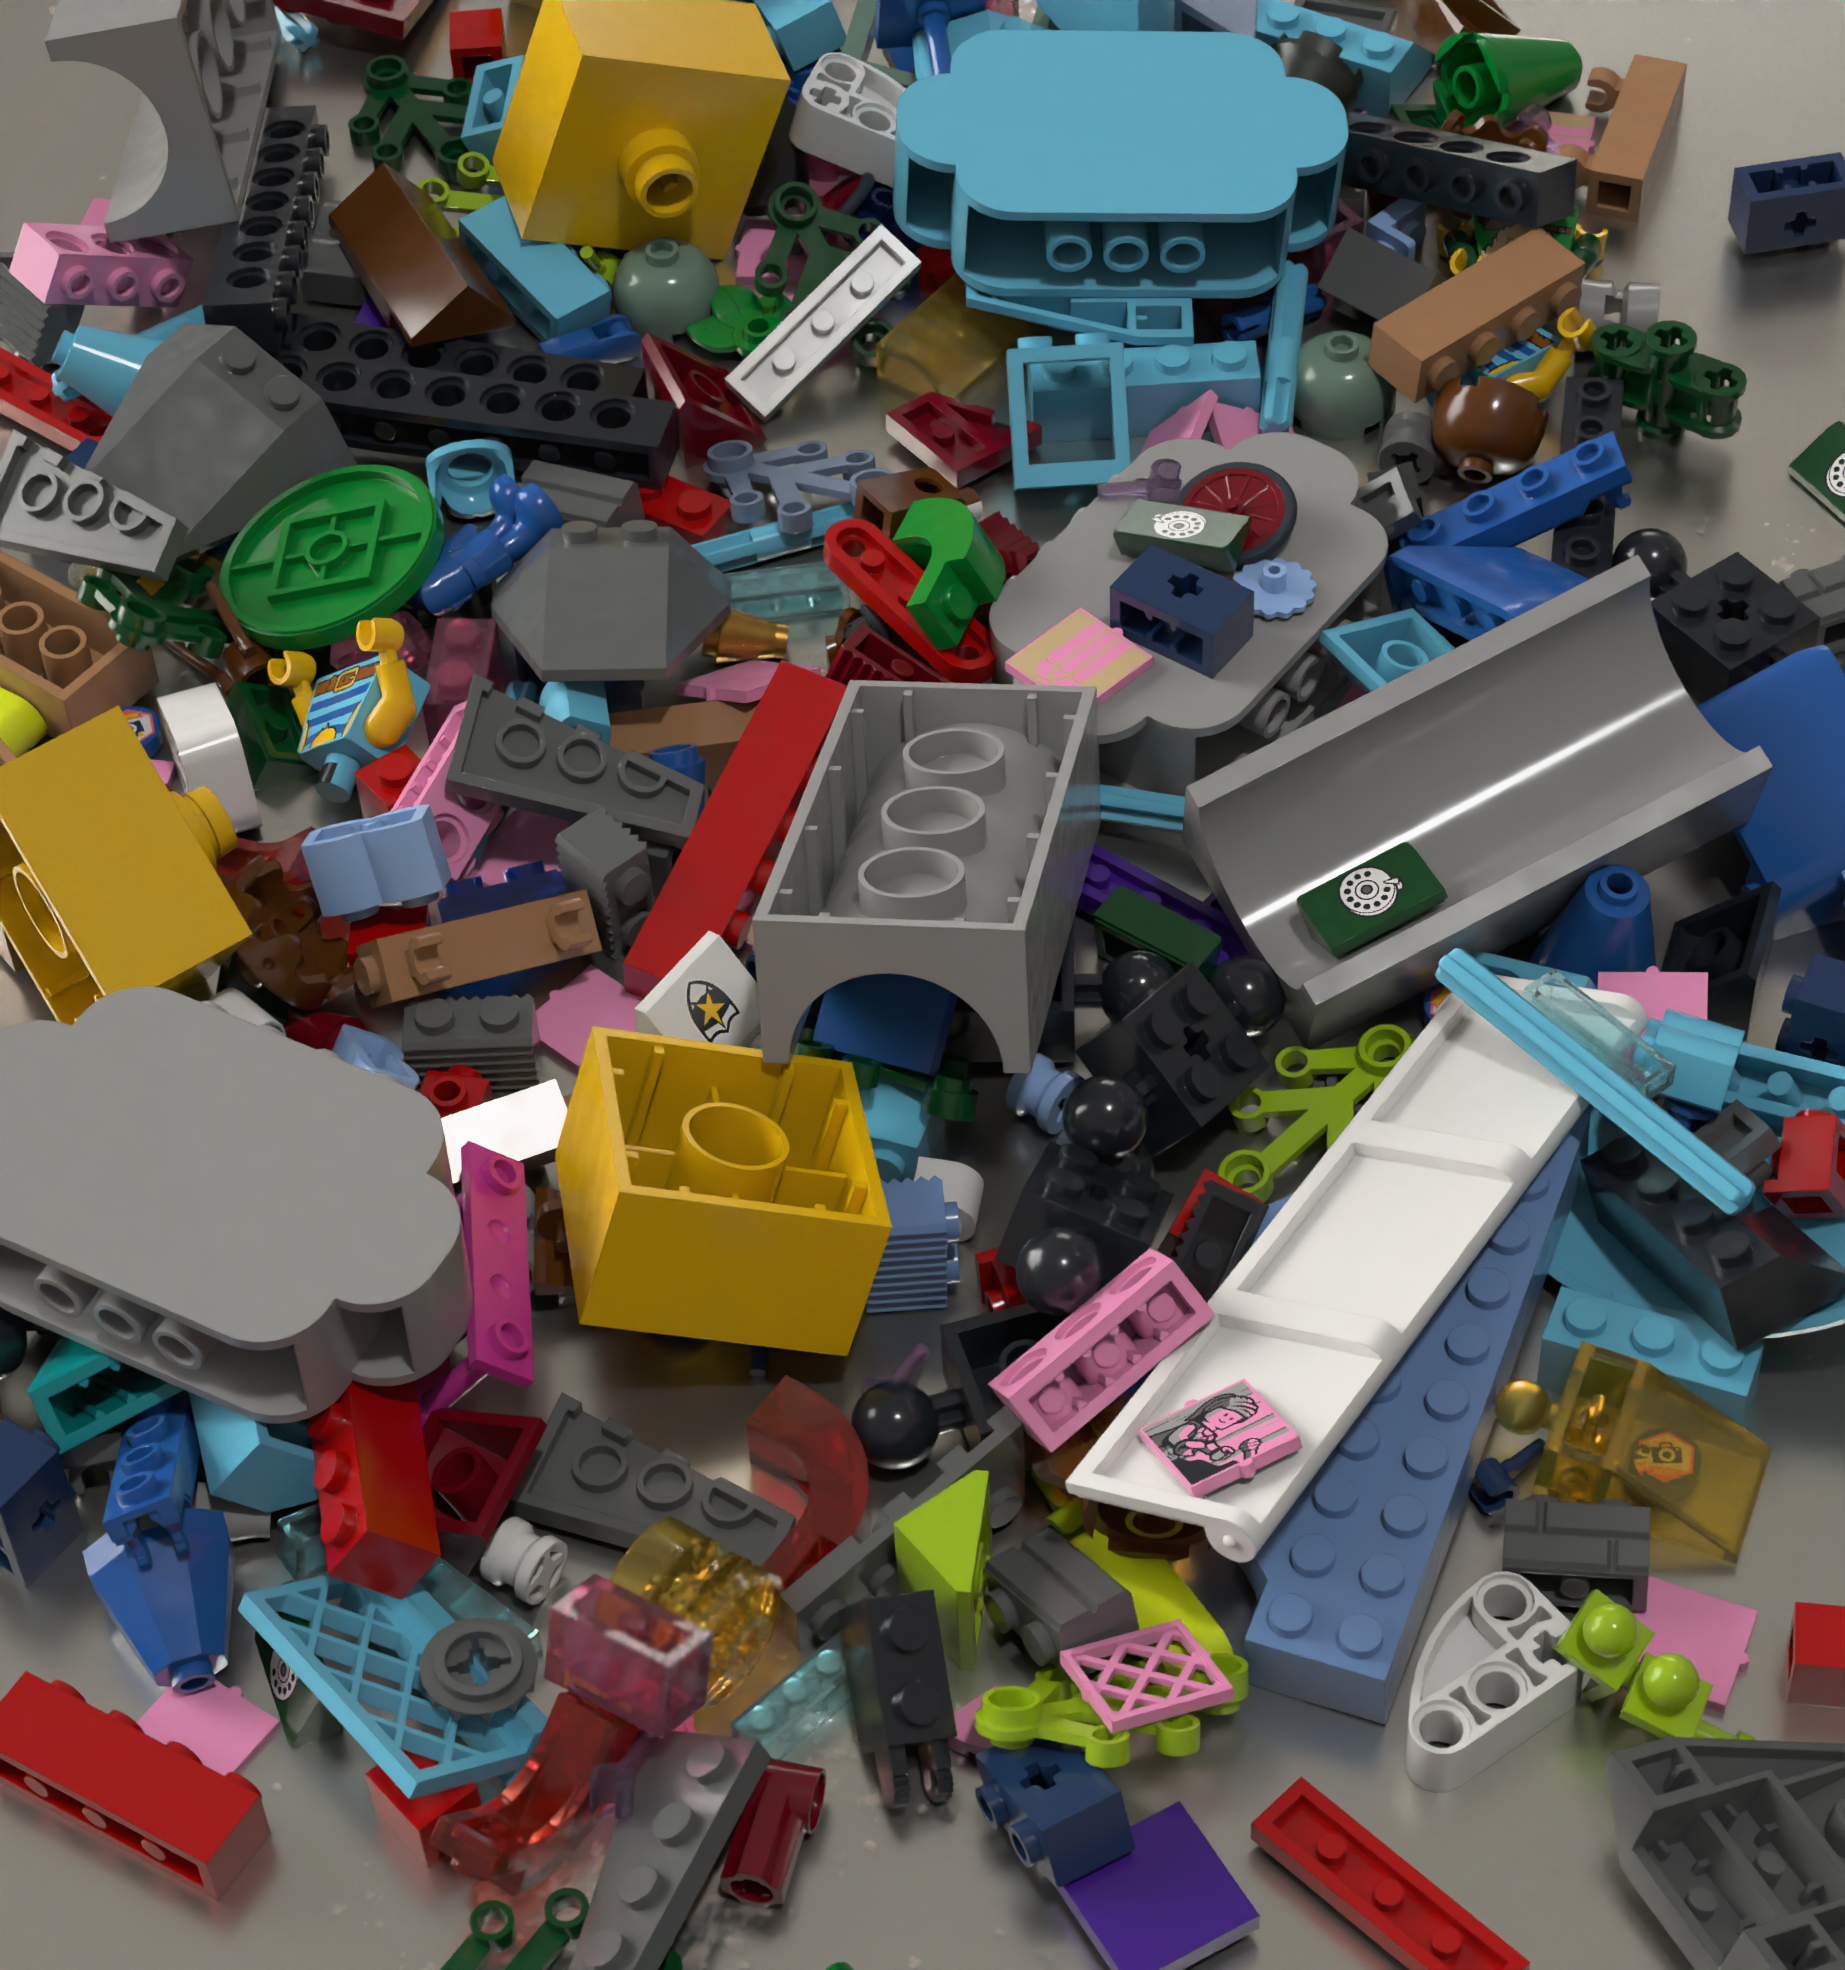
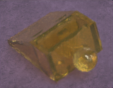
M1581 1341L1559 1404L1551 1402L1544 1388L1532 1380H1513L1500 1389L1495 1399L1494 1409L1497 1420L1507 1431L1517 1435H1529L1539 1431L1541 1428L1550 1431L1543 1449L1531 1496L1544 1494L1555 1497L1560 1502L1596 1504L1605 1499H1620L1630 1503L1632 1506L1651 1507V1537L1736 1565L1771 1455V1446L1652 1364Z

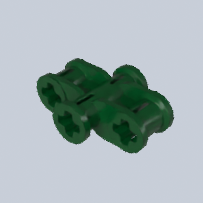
M1668 320L1654 323L1647 329L1646 333L1621 323L1606 324L1593 332L1590 345L1591 351L1595 354L1594 366L1590 368L1587 374V378L1598 377L1604 379V376L1611 380H1624L1622 405L1638 410L1635 423L1636 429L1641 435L1655 441H1670L1680 437L1686 429L1704 438L1717 440L1732 437L1739 431L1742 416L1741 411L1738 409V401L1746 390V374L1741 368L1704 354L1695 353L1697 334L1692 327L1683 322ZM1676 338L1680 340V345L1675 344ZM1622 341L1626 343V347H1621ZM1725 380L1729 381V386H1725ZM1707 415L1711 416V421L1707 420ZM1653 417L1657 418L1656 423H1653Z

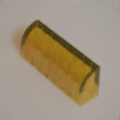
M956 273L875 344L878 386L908 401H912L932 391L955 398L958 402L967 405L1007 368V349H1018V338L1042 336L1050 327L966 307V282Z

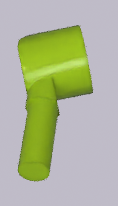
M590 246L582 247L580 256L587 264V268L593 274H600L606 280L610 289H612L613 276L621 260L611 253L605 251L594 252Z
M1045 1466L1036 1467L1032 1471L1031 1477L1054 1511L1043 1520L1044 1530L1050 1527L1067 1541L1085 1532L1082 1519L1083 1500L1077 1497L1070 1500L1062 1492Z

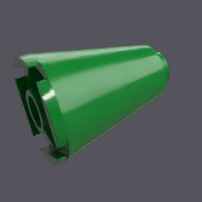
M1479 32L1458 33L1448 37L1436 53L1434 64L1441 63L1440 79L1433 81V94L1435 103L1440 104L1446 117L1456 109L1464 114L1463 128L1475 124L1485 115H1493L1498 119L1501 127L1505 129L1575 90L1581 79L1583 70L1582 59L1575 47L1566 40Z

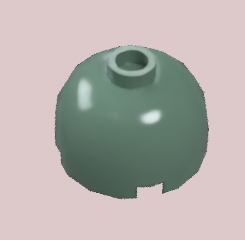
M668 237L656 238L636 245L624 255L613 276L615 314H623L628 317L632 324V331L637 332L641 338L649 332L669 343H673L672 334L687 332L686 327L713 315L711 299L720 286L716 267L700 247L685 240Z
M1330 331L1314 336L1300 346L1296 367L1297 392L1295 396L1294 417L1301 420V430L1309 435L1328 440H1355L1365 436V428L1373 426L1380 421L1381 429L1392 417L1396 408V388L1368 366L1371 339L1369 337L1350 331Z

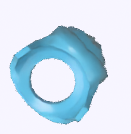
M477 439L450 443L435 449L427 456L425 462L429 490L438 507H441L442 502L452 516L461 519H473L494 514L495 512L489 501L488 493L491 483L502 474L508 475L515 481L511 450L507 445L498 441ZM471 453L485 456L491 461L492 466L485 467L451 461L460 455Z

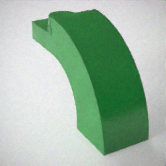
M949 498L913 501L893 538V542L924 570L906 608L939 651L957 647L978 605L998 600L1005 579V563L1001 554L963 503Z

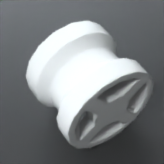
M517 1516L510 1517L499 1526L486 1545L480 1565L481 1577L496 1586L509 1584L514 1587L515 1595L519 1599L530 1605L538 1604L554 1589L563 1573L568 1556L567 1544L552 1535L539 1537L534 1534L533 1526Z

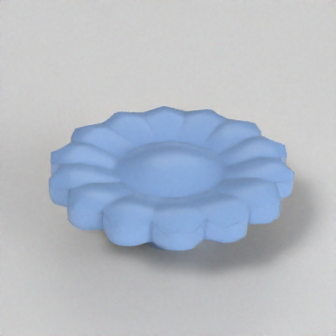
M1275 558L1271 561L1264 559L1255 564L1244 565L1242 572L1236 573L1233 581L1254 591V615H1261L1266 619L1275 617L1287 619L1294 613L1304 612L1306 605L1314 602L1316 581L1312 580V573L1309 570L1301 569L1298 562H1286L1283 558Z

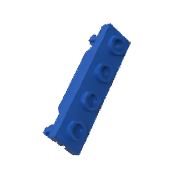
M1611 431L1596 439L1582 442L1576 448L1540 465L1531 466L1520 474L1486 490L1477 491L1465 500L1437 513L1423 516V523L1398 536L1401 549L1408 545L1514 547L1582 516L1590 501L1603 495L1606 501L1614 508L1621 510L1630 506L1632 502L1628 492L1624 494L1622 487L1631 483L1633 478L1614 432Z
M186 1390L125 1420L102 1523L112 1543H115L116 1546L126 1543L134 1550L137 1562L142 1569L152 1566V1556L138 1525L140 1516L148 1514L151 1521L161 1524L162 1528L166 1527L175 1542V1548L179 1554L185 1553L190 1549V1544L181 1527V1516L183 1507L192 1504L198 1466L202 1454L189 1393Z

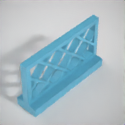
M328 1575L244 1593L238 1611L409 1799L498 1776L509 1789L532 1782L556 1727L526 1695L520 1699L516 1713L508 1709L495 1712L488 1724L479 1715L466 1714L456 1722L448 1709L442 1706L432 1707L428 1693L424 1686L421 1685V1656L432 1637L456 1621L419 1582L403 1600ZM341 1598L340 1607L325 1603L328 1600ZM282 1611L310 1621L309 1627L286 1621L276 1612ZM320 1625L358 1637L357 1645L319 1632ZM369 1642L375 1643L383 1653L368 1649ZM475 1653L473 1654L474 1663L470 1664V1674L473 1677L474 1683H478V1686H484L485 1682L488 1681L489 1671L485 1667V1662H481L480 1654ZM315 1655L352 1667L351 1674L325 1666ZM363 1671L400 1683L399 1691L362 1679ZM412 1688L417 1689L427 1700L412 1696ZM357 1701L394 1713V1722L367 1713ZM406 1718L444 1730L443 1738L405 1726ZM456 1735L461 1736L471 1748L455 1743ZM401 1749L436 1760L438 1765L419 1770Z

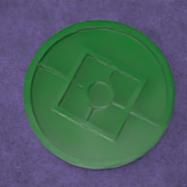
M355 465L316 475L278 495L248 521L233 541L225 556L220 572L219 589L249 639L260 645L280 650H306L338 643L356 636V627L359 621L389 617L404 605L422 586L433 570L441 553L445 532L442 513L427 486L413 474L396 467Z

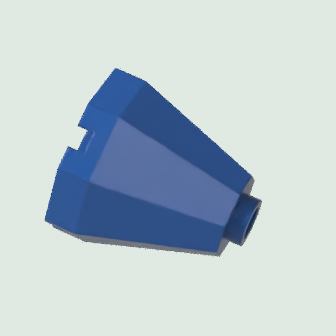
M183 1507L181 1527L190 1544L189 1551L179 1554L177 1552L175 1542L166 1527L162 1528L160 1524V1526L141 1531L152 1556V1566L142 1569L137 1562L134 1550L126 1543L116 1546L115 1543L111 1542L107 1533L85 1549L83 1555L97 1599L156 1685L173 1687V1691L176 1693H191L211 1685L216 1679L215 1674L228 1665L236 1556L222 1510Z

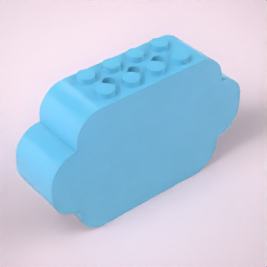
M992 30L982 32L968 38L957 47L951 59L950 74H937L920 79L907 87L898 100L893 179L894 217L900 229L913 240L929 247L951 250L952 265L959 277L971 287L991 295L1004 297L1108 298L1252 297L1268 291L1279 282L1285 271L1288 252H1296L1314 247L1324 241L1332 232L1336 220L1348 140L1346 112L1341 101L1330 90L1306 79L1286 77L1282 59L1273 48L1259 39L1240 33L1081 30Z

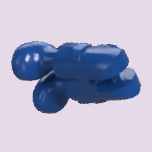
M500 475L491 483L488 489L489 501L495 512V518L492 523L480 533L473 524L468 523L443 543L439 558L430 575L406 604L436 616L457 611L473 597L472 594L508 573L514 567L513 563L521 560L552 528H562L564 522L558 508L538 485L529 483L521 488L508 475Z

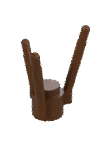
M208 581L205 588L235 640L226 648L223 654V668L225 672L204 657L191 652L183 642L165 640L164 644L216 682L226 697H228L234 682L277 687L278 685L273 684L270 680L267 669L269 660L277 658L273 648L265 647L249 639L214 581Z

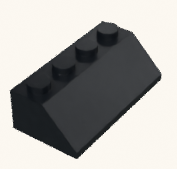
M1629 1135L1612 1140L1604 1148L1580 1160L1598 1222L1737 1352L1845 1294V1268L1757 1191L1754 1192L1752 1200L1746 1208H1743L1735 1216L1727 1215Z

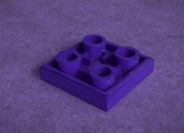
M1180 1801L1130 1827L1135 1850L1057 1889L1110 1970H1183L1259 1929L1260 1915Z

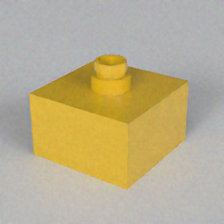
M543 0L492 158L521 238L631 250L636 245L646 241L668 237L685 240L700 247L708 258L725 260L791 82L756 4L729 0Z
M119 705L0 766V925L58 1022L73 1025L79 1016L97 1000L119 990L151 986L183 994L206 981L252 935L247 923L215 871L217 868L216 859H220L238 845L235 829L226 810L215 794L205 786L184 793L182 796L175 791L169 792Z
M592 1026L555 1151L579 1324L848 1356L892 1229L852 1062L793 1054L790 1064L763 1062L761 1049Z

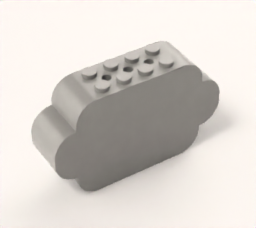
M1287 432L1255 435L1239 442L1231 449L1214 442L1192 438L1168 440L1148 448L1121 474L1113 475L1107 482L1104 490L1087 507L1080 508L1073 516L1070 524L1053 541L1044 543L1035 559L1018 575L1010 577L1004 584L998 600L992 603L989 613L990 643L996 657L995 673L991 677L992 684L1025 685L1005 671V661L1080 607L1110 627V586L1138 558L1121 555L1113 537V532L1116 524L1137 499L1174 504L1182 488L1199 473L1224 463L1251 462L1266 466L1280 474L1294 492L1297 501V519L1293 531L1286 542L1266 559L1271 561L1275 558H1283L1286 562H1298L1301 569L1309 570L1312 573V580L1316 581L1317 584L1316 591L1314 592V602L1306 605L1304 612L1294 613L1287 619L1281 617L1266 619L1261 615H1254L1252 638L1213 679L1136 644L1154 657L1153 666L1097 706L1100 784L1185 797L1186 786L1307 725L1349 679L1319 642L1322 630L1383 616L1380 609L1382 569L1387 559L1388 539L1379 521L1368 512L1355 506L1359 494V476L1353 463L1344 454L1309 437ZM1242 567L1236 568L1234 573L1214 569L1207 570L1233 580L1236 573L1242 572Z
M132 987L106 995L89 1006L73 1025L58 1021L35 1020L18 1023L0 1030V1307L6 1311L247 1418L275 1424L301 1421L319 1414L334 1404L353 1380L372 1386H395L422 1378L446 1360L466 1332L473 1306V1286L459 1206L455 1199L442 1119L435 1106L419 1092L404 1086L398 1079L389 1074H375L345 1062L344 1059L328 1049L316 1050L289 1039L272 1026H258L233 1016L216 1003L210 1001L199 1002L175 991L160 987Z

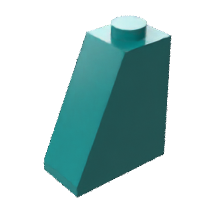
M65 1337L58 1341L28 1387L27 1393L48 1436L59 1445L60 1455L184 1389Z

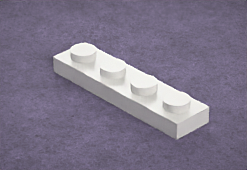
M881 224L725 378V386L766 423L921 269V261Z

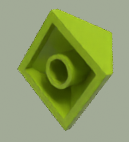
M982 1470L972 1471L893 1523L899 1594L934 1589L943 1651L960 1670L975 1672L985 1607L983 1598L987 1594L988 1587L983 1569L985 1568L986 1561L992 1558L993 1553L989 1471Z

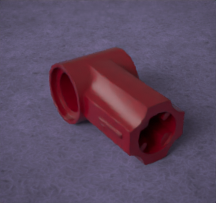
M775 1758L770 1759L739 1817L720 1877L722 1891L737 1898L741 1904L767 1909L769 1905L784 1903L804 1834H813L820 1818L826 1788V1771L824 1768Z

